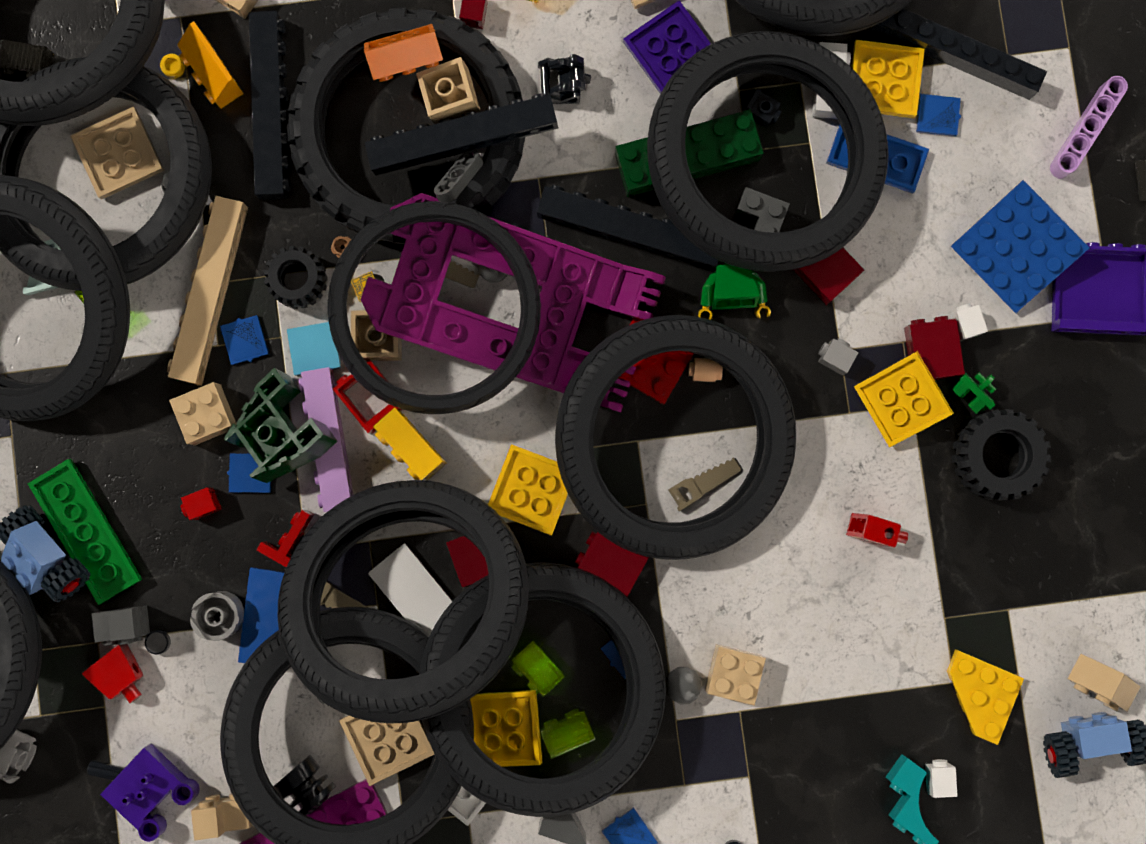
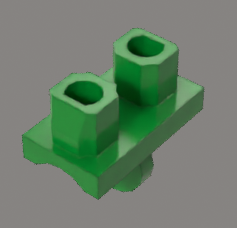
M966 372L964 375L959 376L960 380L953 387V391L961 399L968 392L972 391L976 397L968 406L976 414L982 412L987 407L991 409L996 405L994 400L983 390L986 388L991 394L996 390L991 384L995 378L992 374L986 378L980 372L976 374L975 378L980 382L979 384Z

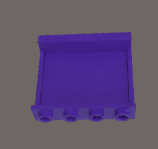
M1097 242L1086 243L1090 248L1052 281V331L1146 335V245L1137 244L1132 245L1130 248L1123 247V244L1113 243L1108 246H1100V243Z

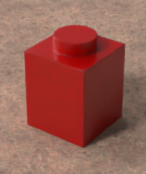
M207 487L181 498L183 503L181 504L182 513L189 520H197L222 510L214 488Z

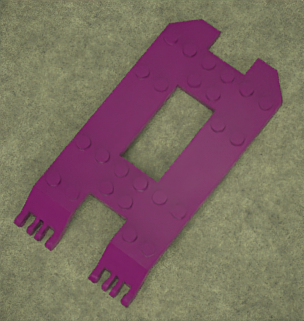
M421 193L401 204L391 207L390 210L412 203L435 202L438 199ZM491 218L505 228L524 250L536 275L538 286H541L539 292L541 317L537 339L529 359L516 378L564 393L574 372L590 353L572 347L586 302L641 320L653 318L652 313L640 311L637 308L639 302L646 303V305L651 307L657 306V301L643 297L642 293L659 298L660 291L646 288L645 284L648 279L662 285L665 282V276L623 265ZM422 222L407 225L389 233L406 239L392 284L368 277L360 299L375 329L379 332L496 370L510 352L516 339L518 328L438 301L437 299L452 256L514 277L512 270L501 253L482 236L467 228L451 223ZM631 366L625 373L634 374L636 367ZM617 379L614 382L625 387H630L631 384L630 381L624 379ZM610 387L600 406L621 412L623 408L621 403L607 400L609 392L616 393V395L622 397L627 396L628 392Z

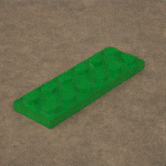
M67 459L27 483L69 556L73 559H79L90 572L89 580L85 583L98 605L106 603L143 580L72 459Z

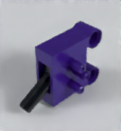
M153 744L145 746L125 768L97 761H91L87 768L88 775L113 780L100 795L138 830L140 838L147 842L154 841L167 828V822L163 816L158 814L151 815V813L171 791L172 799L178 805L188 804L200 792L198 782L194 779H188ZM182 786L190 790V797L183 795ZM149 823H153L156 826V833L150 831Z

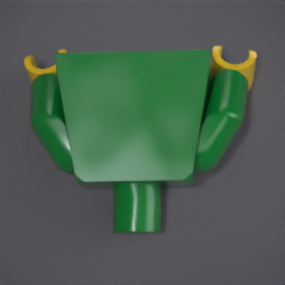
M727 263L718 265L716 272L709 275L702 287L701 305L703 307L698 312V317H701L703 311H708L709 320H711L710 306H712V310L755 308L754 314L757 318L761 317L760 310L764 308L766 317H769L771 310L765 305L767 302L765 282L752 270L735 267Z

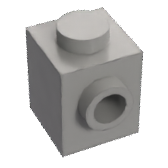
M839 338L837 340L833 339L829 343L825 342L818 353L821 356L818 362L843 376L848 373L858 352L849 348L850 344Z

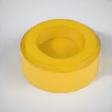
M167 54L161 59L160 68L168 78L176 79L183 75L185 64L178 55Z

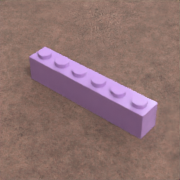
M329 367L301 372L302 378L299 379L300 391L305 394V401L302 402L305 416L308 415V419L313 418L325 424L338 441L324 455L312 461L316 462L317 471H314V480L316 485H319L321 493L317 496L320 508H323L324 512H328L343 500L354 495L338 397L333 390L336 387L334 372Z

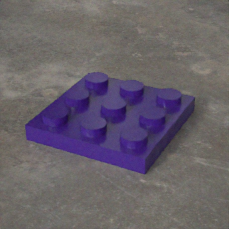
M680 0L623 38V43L660 94L672 75L689 58L711 44Z

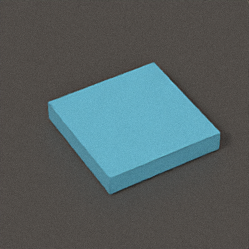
M329 322L287 329L295 376L301 375V372L327 367L331 369L342 368L339 353L331 336Z

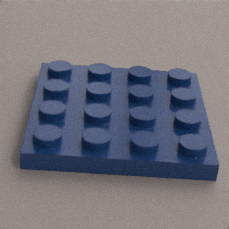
M1024 180L1016 185L951 245V248L1014 313L1023 308L1090 248Z

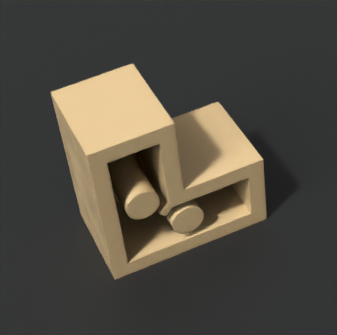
M1080 654L1068 677V680L1075 684L1074 689L1086 695L1088 692L1095 694L1096 700L1104 703L1103 705L1116 712L1119 708L1128 712L1140 689V686L1125 674L1083 654Z
M232 793L226 798H220V795L207 796L204 801L199 802V805L191 810L194 841L218 838L226 831L249 829L252 826L251 822L239 808Z

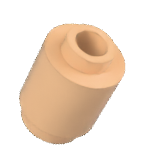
M694 358L693 362H689L688 376H692L693 381L716 382V380H722L723 367L709 358Z

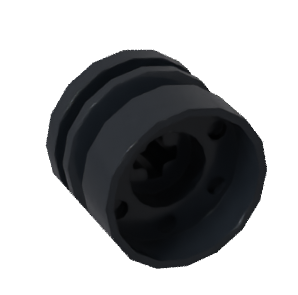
M309 755L273 787L284 800L290 796L293 801L289 805L293 808L298 805L300 807L299 812L307 816L328 799L336 785L331 782L323 789L320 784L328 776L327 774L323 775L317 780L314 778L320 766Z

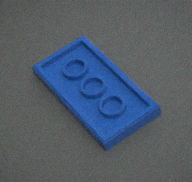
M839 124L826 164L847 171L848 149L842 127ZM887 134L888 168L885 184L913 194L929 149Z
M256 567L250 568L238 657L239 663H245L266 639L279 630L277 615L278 598L285 572Z

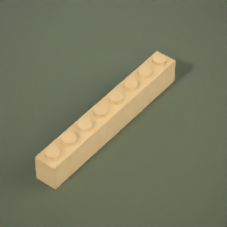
M215 196L214 202L210 203L209 222L203 229V245L199 247L197 252V268L191 274V291H188L185 297V304L187 305L185 314H182L179 320V327L181 328L179 337L177 336L173 343L174 356L173 359H170L167 366L169 378L200 386L203 384L248 207L243 202Z

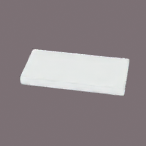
M406 543L402 544L368 573L401 615L429 635L440 616L453 601Z

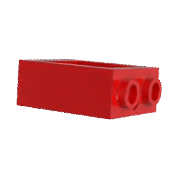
M368 360L367 364L379 376L388 381L371 360ZM352 374L342 376L336 381L335 384L337 386L333 390L368 434H373L376 431L373 426L393 408H397L400 411L403 410L389 404L367 421L345 393L358 381Z

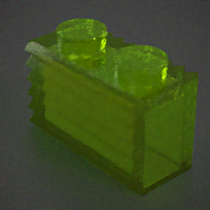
M534 640L511 660L514 663L511 666L520 677L526 676L530 681L527 685L531 690H536V695L541 693L544 697L565 677Z
M578 709L566 713V718L558 722L554 718L543 723L544 727L541 728L540 733L551 759L596 740L584 710L579 712Z

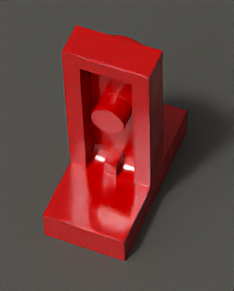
M301 510L300 513L296 512L290 522L293 526L289 533L285 532L279 540L278 545H280V548L266 541L260 543L257 551L287 567L292 552L314 514L308 510Z

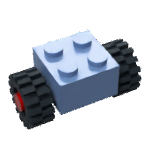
M25 505L22 509L19 507L14 513L11 511L8 517L2 519L3 522H0V540L6 546L1 556V562L16 574V579L22 588H26L29 595L43 589L54 602H60L61 600H66L68 596H73V593L75 591L78 592L80 587H84L85 582L89 580L90 572L77 558H69L68 561H64L66 554L43 529L45 521L32 506L29 505L27 507Z
M1106 712L1093 713L1090 718L1072 716L1068 718L1069 721L1061 722L1062 732L1045 734L1044 736L1045 741H1043V745L1045 748L1043 749L1044 753H1046L1045 759L1048 761V768H1051L1052 775L1054 774L1055 778L1078 775L1080 761L1077 757L1088 759L1120 754L1121 757H1124L1123 760L1128 766L1146 764V725L1140 719L1123 721L1117 719V716L1107 715Z

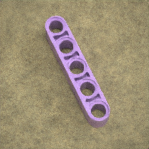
M1113 76L1099 87L1052 161L1050 172L1054 177L1058 179L1065 178L1079 167L1127 91L1128 84L1123 77ZM1110 86L1115 89L1116 93L1110 90ZM1097 105H1100L1104 112H1101ZM1085 124H1089L1092 131L1087 130ZM1073 142L1079 145L1080 151L1074 148ZM1061 161L1067 164L1068 170L1062 167Z

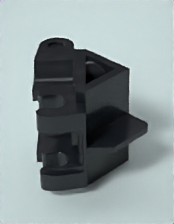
M571 54L567 58H557L555 60L546 58L539 61L541 92L545 95L550 94L553 104H580V92L584 91L585 84H590L591 75L584 72V58ZM550 69L558 71L560 81L559 85L551 88Z

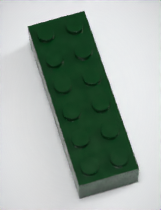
M751 109L687 126L685 137L686 158L693 179L758 162L764 154ZM648 137L615 146V157L627 197L654 190L648 165Z

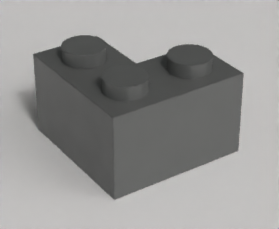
M746 187L734 215L756 223L753 230L771 233L779 232L790 203Z
M147 606L92 613L95 642L103 641L104 646L118 643L120 645L134 643L135 641L143 640L142 636L150 633Z

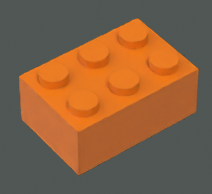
M432 24L364 43V52L373 80L379 79L380 82L393 78V74L402 72V75L414 73L416 68L424 65L425 68L435 67L439 65V61L443 60Z

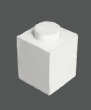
M970 303L959 306L956 308L957 312L950 315L951 319H957L960 341L988 332L979 305L971 307Z
M942 759L933 760V764H925L927 793L933 798L957 797L956 767L947 763V760Z

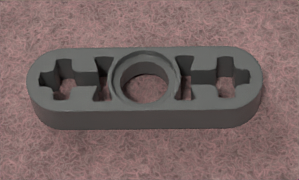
M472 149L464 152L436 185L434 193L439 202L451 203L482 167L483 160L478 150Z

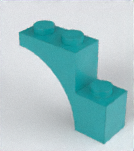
M901 754L886 776L892 782L889 787L902 795L889 813V816L894 820L892 825L903 833L906 830L914 835L912 839L918 844H938L939 841L926 828L919 810V792L927 772Z

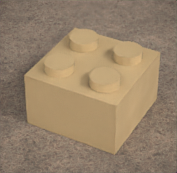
M461 57L416 73L428 117L434 124L439 123L444 118L457 119L467 112L481 111L469 69Z
M366 310L351 311V336L365 361H402V339L377 331Z
M215 382L169 400L186 444L195 446L227 433L232 424H236L222 386Z
M716 644L705 691L710 695L755 706L766 658L762 655Z

